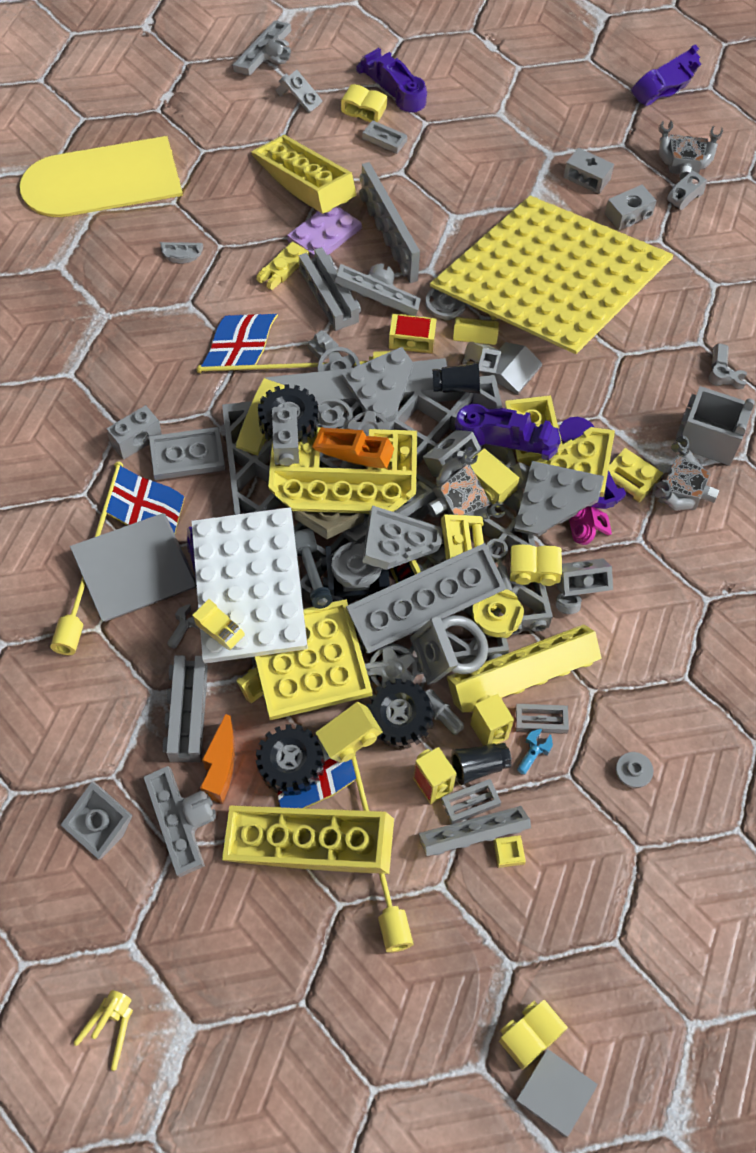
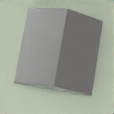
M505 342L499 349L501 354L496 373L481 371V374L485 376L495 375L498 384L518 395L542 367L543 363L526 346Z
M91 782L61 826L96 858L102 859L124 836L133 815L98 784Z

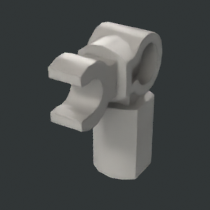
M720 343L716 344L713 347L712 371L708 377L710 383L715 386L732 384L737 389H743L746 381H741L740 379L744 380L747 372L743 370L734 372L732 369H728L729 347Z

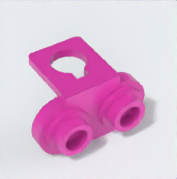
M588 506L569 519L573 540L580 545H587L592 542L596 529L608 536L612 534L608 515L595 507ZM597 517H600L603 520L604 526L601 524L599 520H597Z

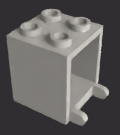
M700 386L697 394H692L676 438L680 436L687 437L689 440V447L687 449L691 453L730 466L746 432L755 401L750 398L744 401Z

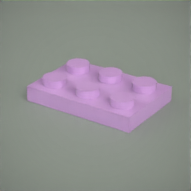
M336 206L330 212L322 214L318 211L287 235L288 242L291 243L293 241L308 250L310 258H314V250L321 247L328 255L361 230L362 223L339 206Z

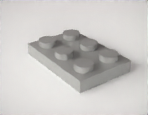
M219 427L149 436L155 480L225 471Z

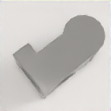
M692 170L671 190L667 201L683 210L694 198H699L704 194L707 179ZM693 179L698 181L697 185L692 183Z
M469 342L465 349L466 361L479 362V371L496 373L501 351L486 344Z

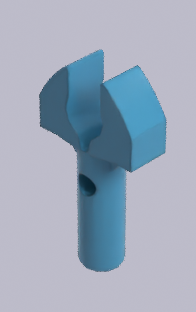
M542 729L529 733L525 742L529 744L530 749L517 767V771L520 774L525 775L538 754L543 753L548 756L553 747L551 734L544 744L537 746L536 739L540 736Z

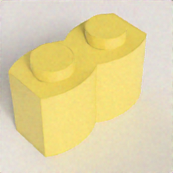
M356 84L349 86L341 100V111L351 117H360L370 123L372 120L379 122L387 107L386 95L374 90L369 91L363 86Z
M511 546L510 581L520 585L538 582L544 586L560 583L562 576V553L560 547Z
M545 1000L539 1004L533 1001L522 1011L525 1016L518 1023L511 1020L500 1031L503 1036L500 1038L499 1043L522 1070L555 1042L568 1028Z

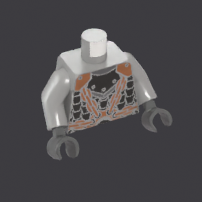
M664 121L659 125L658 129L662 134L659 156L668 165L670 173L680 174V179L682 180L692 170L699 174L700 169H705L713 161L718 146L716 142L721 138L723 128H721L719 135H715L713 133V126L709 133L711 141L708 142L707 138L672 134L668 137V133L673 128V122H669L668 129L663 127Z
M685 436L676 438L677 442L672 444L671 449L673 452L680 453L676 455L667 480L656 483V487L659 489L654 491V496L659 498L658 502L667 504L674 511L695 510L701 498L714 503L719 490L706 485L710 472L705 470L695 459L691 451L687 449L689 447L688 438Z
M472 447L466 448L462 457L457 456L443 465L436 479L437 484L433 487L437 499L428 504V509L433 516L445 512L446 515L481 516L485 520L490 518L491 515L500 518L505 514L506 511L502 513L495 511V506L503 504L501 501L495 502L491 508L488 507L491 503L471 467L477 461L478 455L474 458H468L466 455L473 450Z

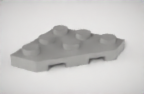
M400 347L343 372L342 379L364 412L374 411L384 416L390 422L396 419L409 376L413 370V362L403 347ZM376 418L377 423H382L380 419Z
M532 461L514 528L515 531L539 537L558 523H563L582 509L594 505L599 500L604 476Z
M372 505L369 512L362 562L387 570L434 553L441 546L442 527Z

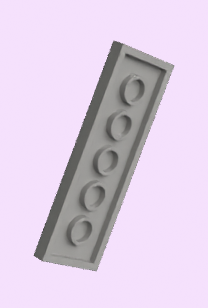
M370 162L362 164V174L359 175L361 182L360 198L362 202L367 204L368 213L374 217L378 231L383 233L384 242L387 246H390L394 260L399 262L402 275L406 276L410 283L418 281L420 250Z
M483 543L346 606V609L367 654L418 631L431 618L441 617L442 620L507 588L486 544Z

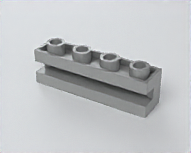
M322 247L314 250V258L310 259L307 253L299 255V270L334 330L337 331L359 323L360 304L357 300L353 299L350 289H345L339 284L334 283L337 270L333 266L331 256L327 255Z
M175 655L174 665L169 666V680H172V688L167 690V704L171 705L170 713L165 714V728H169L168 737L163 738V753H167L170 762L202 761L208 665L204 663L202 656H195V661H186L185 656Z

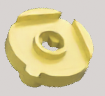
M508 589L474 604L472 609L473 622L481 628L483 633L492 637L502 638L510 637L519 628L524 614L523 606L518 601V597ZM497 608L502 609L501 613L504 615L494 616L491 610L495 611Z

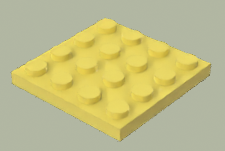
M346 599L332 602L329 606L321 609L315 607L303 609L308 649L255 656L270 720L372 696V688L355 628L346 609V606H348Z

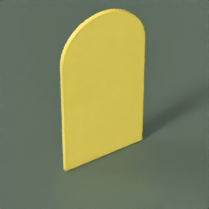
M167 136L49 156L31 165L22 176L20 182V194L26 205L33 211L50 217H67L183 196Z

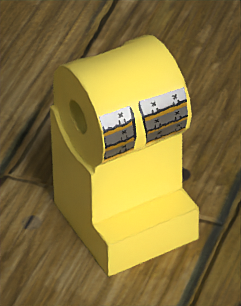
M210 599L192 615L199 628L228 650H231L245 636L244 631L234 621L230 620Z

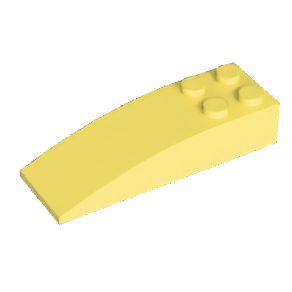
M282 135L251 151L252 156L277 182L298 199L322 214L330 212L332 208L346 203L349 199L357 196L352 172L286 135Z
M229 806L222 860L298 869L389 874L394 818L387 812Z

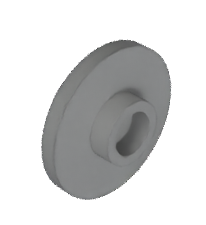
M629 752L622 755L618 760L616 774L624 785L631 788H641L651 781L653 766L645 755L638 752Z

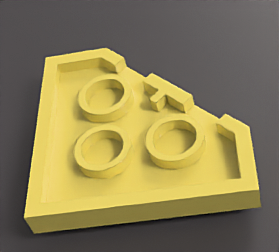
M590 427L573 441L571 439L558 447V452L550 460L541 458L536 462L604 476L599 496L604 497L615 430Z

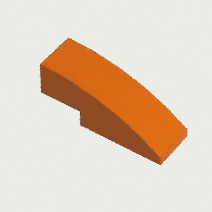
M321 427L313 444L314 450L328 456L359 465L387 469L394 452V447L388 437L366 436L363 430Z
M225 714L203 758V764L208 773L200 787L201 791H204L211 800L223 804L228 792L235 760L233 727L231 717Z

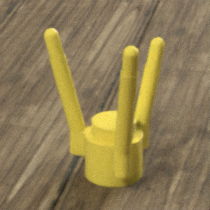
M111 990L108 997L103 999L98 1010L74 1041V1045L78 1046L101 1015L102 1017L91 1035L92 1039L97 1038L108 1018L118 1021L122 1017L111 1065L112 1071L117 1069L128 1020L133 1012L132 1009L128 1008L131 999L115 990Z

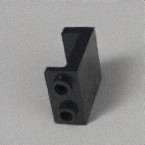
M326 546V555H321L322 570H327V577H323V587L330 590L332 601L363 599L390 586L388 569H382L380 576L374 583L370 584L369 590L344 592L342 584L336 580L332 572V558L335 552H331V546Z

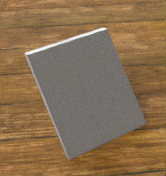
M163 513L70 546L103 622L197 587L192 570L166 514Z

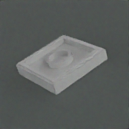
M547 1049L516 1102L567 1138L598 1084Z

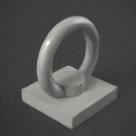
M453 615L442 620L441 617L431 618L410 637L428 685L438 682L450 671L458 674L473 673L483 666L488 656V643L483 631L475 622L463 616ZM461 626L473 634L477 641L478 653L472 662L467 664L457 662L446 633L448 627Z

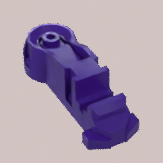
M694 44L688 51L641 77L631 89V93L637 101L644 106H649L659 98L671 97L682 88L684 89L701 66L700 56L697 53L699 50L698 46Z
M377 48L361 58V61L356 66V71L359 74L365 73L393 96L399 109L412 113L421 111L426 106L427 88L425 82L421 78L413 76L403 62L398 58L394 59L392 57V53L388 52L382 56L381 49Z
M469 404L459 410L455 419V430L473 432L480 446L490 444L542 454V459L550 460L558 452V447L561 444L558 428L553 427L550 421L546 420L544 425L540 424L537 427L536 423L531 422L530 413L528 412L523 415L517 414V410L506 408L486 409L479 404Z
M570 417L564 420L559 428L562 445L571 439L572 441L583 435L584 431L594 427V425L581 417ZM609 470L604 497H599L598 502L591 507L600 509L611 508L625 498L626 492L624 488H617Z

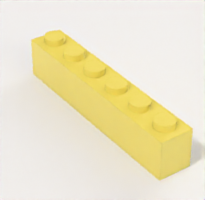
M583 624L489 660L473 673H455L447 676L454 705L463 713L472 712L476 701L485 695L491 697L498 693L502 699V697L510 694L521 693L530 686L542 685L553 677L565 676L571 670L592 665L593 662L601 659L596 632Z

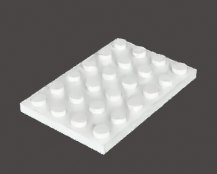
M291 507L192 521L198 607L200 608L210 599L245 633V636L231 650H228L200 628L204 663L308 649Z

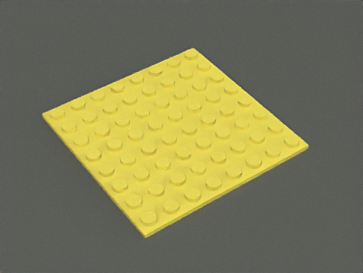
M529 196L430 283V287L577 354L673 258V254L536 197Z

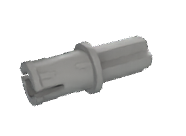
M432 689L427 690L426 694L434 707V719L440 720L454 735L462 731L464 725L450 710L451 706L445 704Z

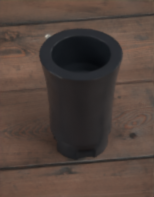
M479 362L442 367V370L432 369L433 392L443 390V393L466 392L480 394Z
M492 743L472 748L452 749L451 751L452 766L457 773L456 779L460 785L501 772L502 769H508L512 766L511 753L506 743Z

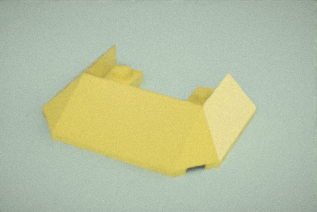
M318 427L317 432L314 431L312 439L307 437V443L302 444L301 441L298 442V464L287 466L275 464L272 441L268 488L288 508L291 507L292 511L369 514L373 505L394 512L416 495L417 431L369 429V436L388 437L394 447V452L387 469L369 466L368 469L319 468L320 452L313 449V444L321 427Z

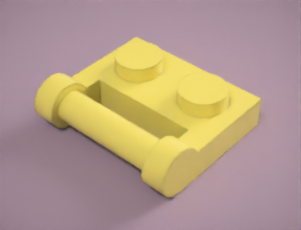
M626 448L613 460L608 469L615 484L633 495V499L639 503L663 476V472ZM615 472H618L619 474H621L622 476H624L625 478H627L628 480H630L631 482H633L634 484H636L637 486H639L640 489H639L638 487H636L635 485H633L632 483H630L629 481H627L626 479H624L623 477H621L620 475H618L617 473H615Z
M444 515L441 518L446 560L472 549L469 527L472 528L474 547L484 543L482 534L484 523L481 516Z

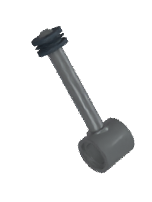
M310 528L295 531L297 556H302L313 588L310 594L312 604L318 609L325 608L332 603L333 599L330 590L322 586L311 554L317 552L314 532Z

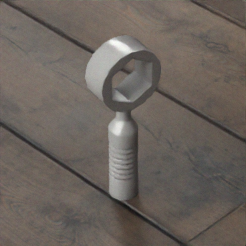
M492 539L486 546L489 552L493 546L502 548V554L495 555L491 552L490 554L494 563L498 564L497 569L506 588L513 592L507 569L502 564V561L507 556L508 546L503 540Z

